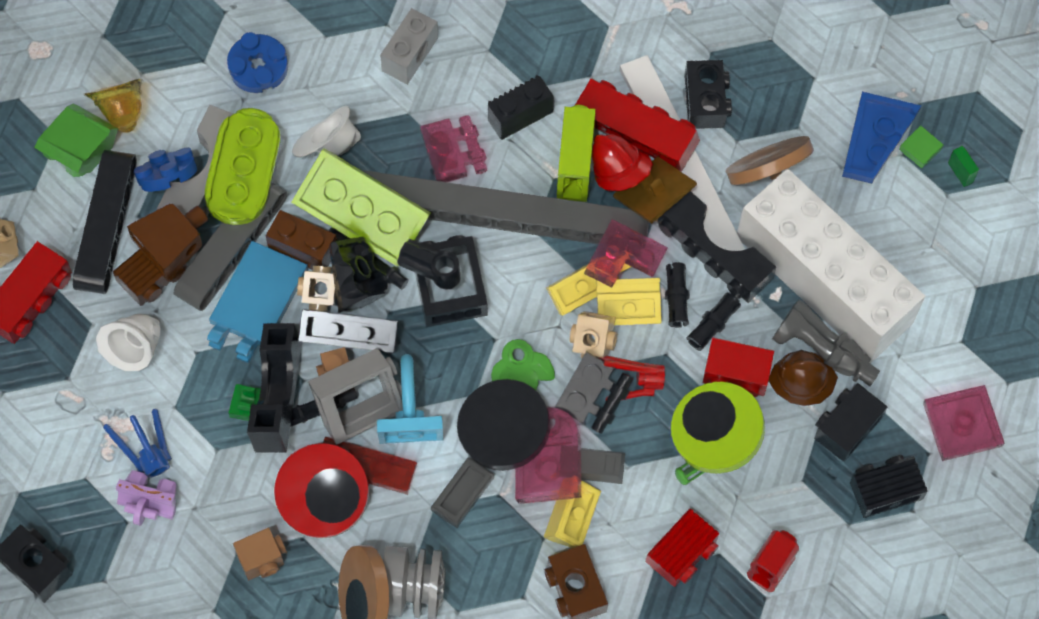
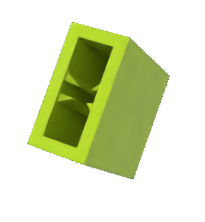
M584 105L564 107L557 182L558 199L587 202L595 109H589Z

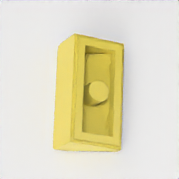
M576 477L565 479L560 488L544 538L571 548L583 545L601 491Z

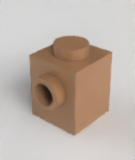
M269 527L233 543L248 581L260 575L262 578L269 577L277 573L279 567L284 565L282 554L286 553V549L280 536L276 535L273 537Z

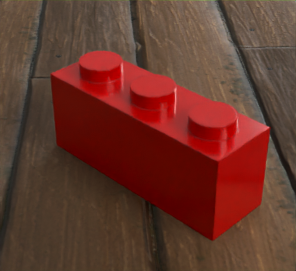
M38 241L0 286V335L14 345L19 338H24L30 332L33 325L32 322L38 314L44 313L49 308L54 294L58 289H63L71 278L72 271L68 261Z

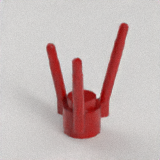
M608 355L603 358L600 357L606 367L637 372L636 384L642 386L643 389L630 391L626 399L641 396L654 397L655 390H663L665 381L664 365L641 363Z

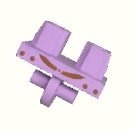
M134 470L130 472L125 481L119 479L116 486L118 491L117 504L125 506L124 512L134 514L133 524L141 526L145 518L156 520L157 515L173 519L176 513V483L167 479L159 480L157 488L153 489L146 487L148 476Z

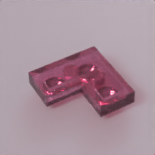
M612 219L584 274L611 288L624 264L653 277L668 247Z

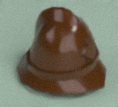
M799 350L788 353L774 364L768 382L776 394L786 401L801 406H809L822 403L833 393L838 376L832 367L824 364V360L817 353Z

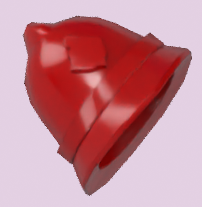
M614 134L596 135L594 138L591 153L595 180L599 187L609 191H623L638 185L650 175L653 163L649 155L639 151L636 146Z

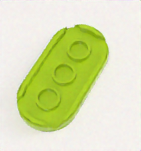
M243 108L236 111L235 114L223 120L218 131L205 186V201L210 213L219 221L229 225H243L255 220L261 215L267 204L280 148V130L272 120V117L260 109Z

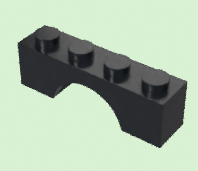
M691 191L688 192L658 218L657 223L660 230L666 236L674 237L678 240L687 255L692 258L696 256L704 264L705 270L712 277H719L724 281L732 295L738 299L742 297L749 303L774 279L776 266L755 247L741 251H730L714 244L707 236L703 225L706 218L707 205Z
M263 323L259 350L262 367L261 391L257 404H251L247 434L255 453H287L302 346L295 323Z

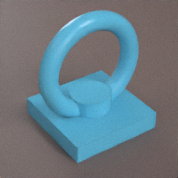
M404 354L400 360L403 411L396 412L395 419L377 420L379 444L443 441L442 416L424 417V411L416 410L413 357L410 354Z

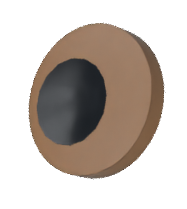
M352 546L343 558L338 584L339 606L342 619H387L389 585L387 573L380 554L373 546Z

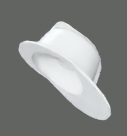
M343 106L337 109L328 118L306 131L294 144L292 149L293 155L295 157H303L314 151L320 153L323 148L337 156L346 153L361 138L360 132L349 119L350 108Z

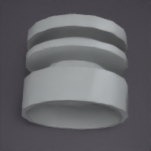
M386 546L383 563L389 585L388 616L402 617L406 602L413 603L415 618H420L422 604H428V619H437V613L444 598L446 575L442 550L433 551L432 564H426V549H420L416 563H410L408 547Z

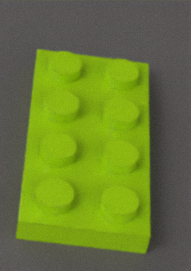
M325 148L320 152L291 201L294 205L349 238L364 236L372 252L397 267L399 266L397 260L402 246L409 239L415 240L431 212Z

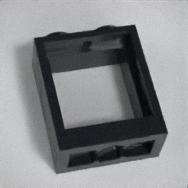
M456 235L450 237L447 241L437 243L433 241L421 242V244L439 252L450 251L455 255L467 253L476 295L431 303L426 278L415 273L426 327L488 316V304L473 236Z

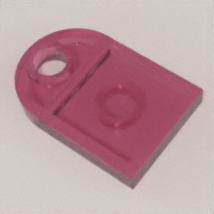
M547 408L550 419H554L556 422L554 427L550 429L546 445L532 461L515 469V499L518 504L581 498L580 431L573 418L561 409Z

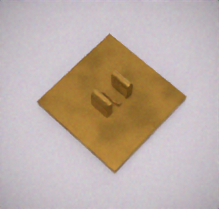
M658 156L652 161L653 166L650 175L632 188L616 191L613 194L616 200L651 224L697 185L696 181Z

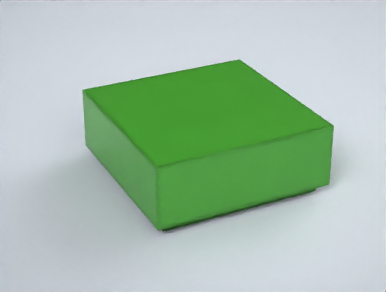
M920 126L900 145L899 150L922 169L942 150L943 144Z

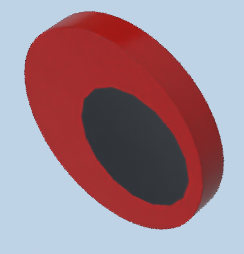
M312 444L295 451L282 464L275 480V502L283 519L299 533L313 538H331L348 531L360 520L369 500V482L363 466L350 452L332 444Z

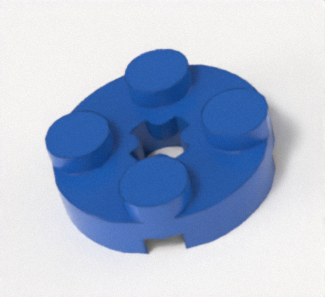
M252 32L245 33L231 47L227 56L228 70L233 82L240 89L250 93H262L263 89L270 87L274 89L282 83L287 75L288 62L285 47L278 40L268 35ZM261 58L265 65H259L256 69L252 68L251 61Z
M186 147L170 153H166L165 150H158L149 154V161L135 168L134 174L142 190L154 192L171 188L170 181L179 178L181 183L188 180L196 173L198 168L191 148Z

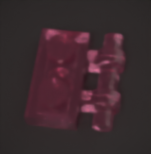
M469 115L460 117L458 120L461 127L454 129L450 118L420 126V132L436 181L449 182L467 177L465 165L469 164L474 166L476 174H483L487 171L485 164L487 157L484 149L479 146L477 139L479 133L476 125L472 124ZM457 141H465L468 151L460 152Z

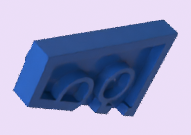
M862 91L842 177L872 184L919 113L922 105Z

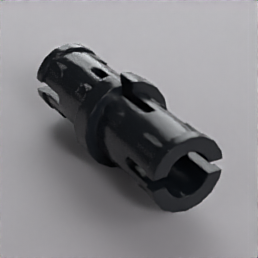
M674 262L672 263L673 268L670 263L666 265L667 290L665 291V300L668 301V325L674 328H681V322H683L684 327L689 325L687 300L690 298V293L686 289V265Z
M725 293L711 311H706L702 315L703 320L686 337L688 343L696 350L702 351L717 332L720 333L724 330L725 323L741 307L740 301L731 293Z

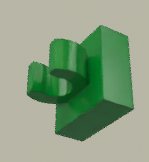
M236 384L228 413L229 417L249 421L251 404H257L261 389Z

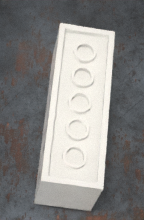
M788 168L743 207L737 232L741 242L747 248L755 247L776 266L775 275L840 336L846 333L849 340H854L863 353L871 358L870 364L914 323L925 295Z

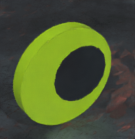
M712 382L693 389L679 402L671 421V435L680 456L690 466L702 472L721 474L741 468L757 454L764 440L765 420L757 400L747 390L728 382Z

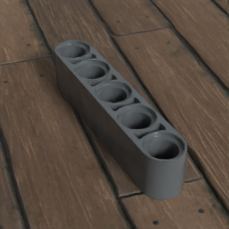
M271 183L266 207L259 217L243 225H229L222 222L178 280L174 288V295L197 310L203 311L239 265L251 241H257L286 200L287 191Z

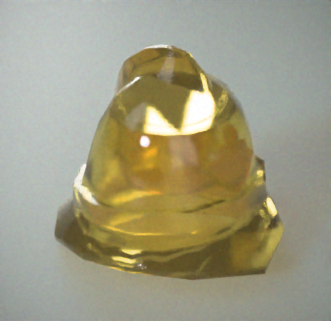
M135 79L124 84L83 93L84 96L93 100L94 105L98 106L109 123L117 127L118 131L128 133L135 129L142 110L140 96L142 92L140 88L143 79Z

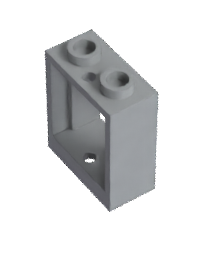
M378 348L308 381L324 427L336 445L376 426L378 419H390L395 416L396 412L403 411L401 385L398 380L394 379V375L398 374L392 359L390 357L384 358ZM375 376H379L383 392L338 413L333 399L334 396Z

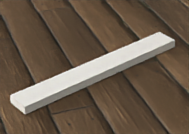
M648 55L620 65V72L631 94L639 97L643 104L651 108L658 106L667 111L669 117L677 121L680 120ZM694 150L682 173L696 181L697 185L691 192L707 205L706 218L703 223L707 236L720 248L730 251L745 250Z

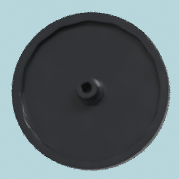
M509 379L495 380L474 390L464 401L457 419L458 437L468 456L485 468L499 471L519 468L538 456L546 445L551 427L548 409L539 393L523 382Z

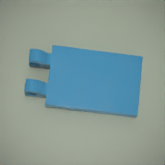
M251 241L209 318L210 324L214 325L207 337V340L210 341L208 346L220 351L229 333H233L243 338L235 350L238 353L237 359L249 363L257 345L261 343L263 323L281 322L297 292L299 277H304L305 271H308V265Z

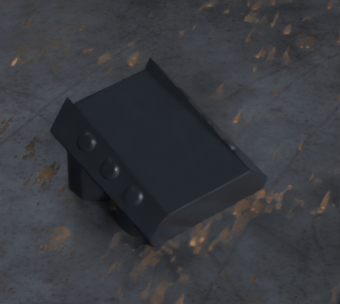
M364 236L330 243L329 250L338 313L355 308H363L385 294V290L388 287L384 274L375 268L373 262L374 254L366 243Z

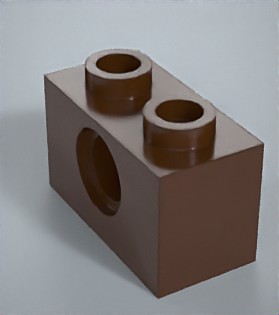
M585 544L548 557V568L544 569V573L549 587H556L559 598L555 599L562 618L567 616V619H589L607 612L608 602ZM570 580H578L582 583L583 588L578 592H572L567 589L565 584Z

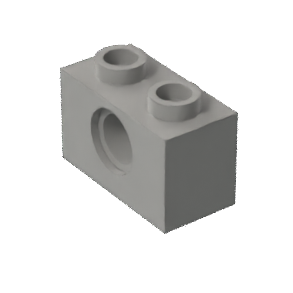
M411 8L380 54L382 72L408 85L438 39V22Z

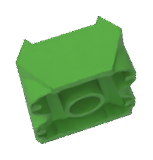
M73 103L67 106L42 133L34 148L41 151L49 160H56L63 164L66 171L73 177H80L94 170L100 163L104 150H111L113 148L118 128Z

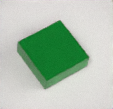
M961 146L953 150L948 164L963 187H966L974 182L979 168L965 147Z

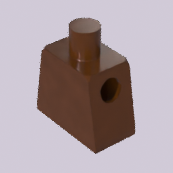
M168 204L131 223L127 228L131 240L168 281L201 248V237L196 229L206 223L208 218L199 206H195L183 215L174 204Z

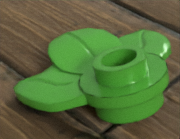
M520 339L512 340L504 346L502 359L493 366L491 373L492 381L502 379L516 380L531 386L535 390L538 386V380L551 381L555 378L554 368L547 356L542 353L533 352L532 347L526 341ZM513 350H521L524 355L523 359L520 361L515 360L512 356Z

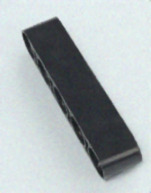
M104 150L102 153L74 269V290L106 294L108 291L135 176L136 154Z

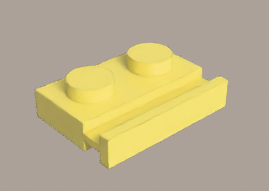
M660 278L596 280L597 314L615 317L614 325L661 324Z

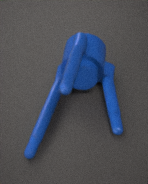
M157 409L152 410V416L159 448L155 444H149L136 416H130V421L144 448L139 452L140 458L132 452L108 424L103 426L111 439L135 465L137 471L145 473L148 478L164 473L170 468L168 461L172 460L167 450Z

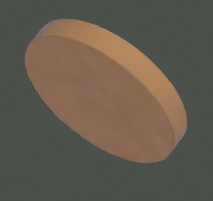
M808 136L786 139L761 148L737 160L726 169V174L732 185L745 184L768 176L773 180L783 170L811 155L814 148Z

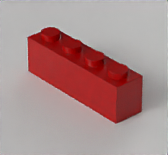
M590 78L575 105H584L589 109H595L594 128L607 135H617L636 146L639 151L653 158L658 156L682 172L700 142L696 127L685 119L677 121L669 117V113L658 106L651 108L643 104V101L634 94L627 93V95L616 91V87L605 80L598 82Z

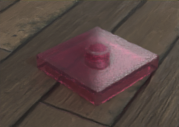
M985 385L924 399L923 405L942 461L1000 448L1005 444Z

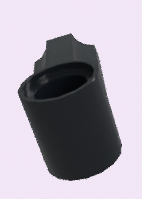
M409 239L402 246L397 260L399 266L433 280L436 286L441 289H452L459 284L461 272L459 260L454 253L450 251L439 252L412 239ZM444 267H451L453 269L449 273L439 272Z

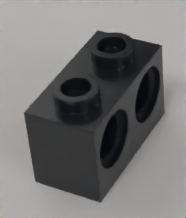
M723 60L686 61L684 79L687 121L691 122L696 129L724 128L726 117H731L732 103L731 98H726L725 89H729L730 78L729 71H724ZM709 78L714 82L704 83L701 79ZM711 105L715 107L716 110L708 111L704 109L703 106Z

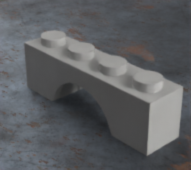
M209 105L197 128L199 142L209 153L206 166L192 179L182 183L170 182L171 188L166 189L157 210L168 204H174L185 215L195 206H199L208 217L209 210L205 201V186L221 123L228 116L233 115V113Z

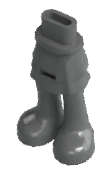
M800 299L791 308L772 337V340L778 344H784L794 337L804 341L824 360V364L832 367L834 371L842 375L854 376L852 379L854 382L860 379L868 386H871L880 372L879 369L869 363L871 358L863 353L854 340H849L846 333L839 336L831 331L811 308Z

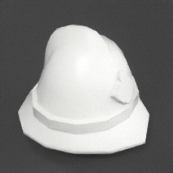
M134 314L103 325L96 336L98 352L111 365L121 370L140 371L149 365L154 356L160 337V321L146 314Z

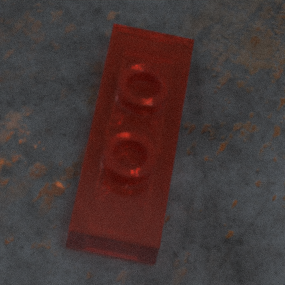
M324 438L323 443L336 445L332 438ZM341 442L336 445L350 452L360 462L366 472L369 484L406 495L409 494L417 462L347 442Z

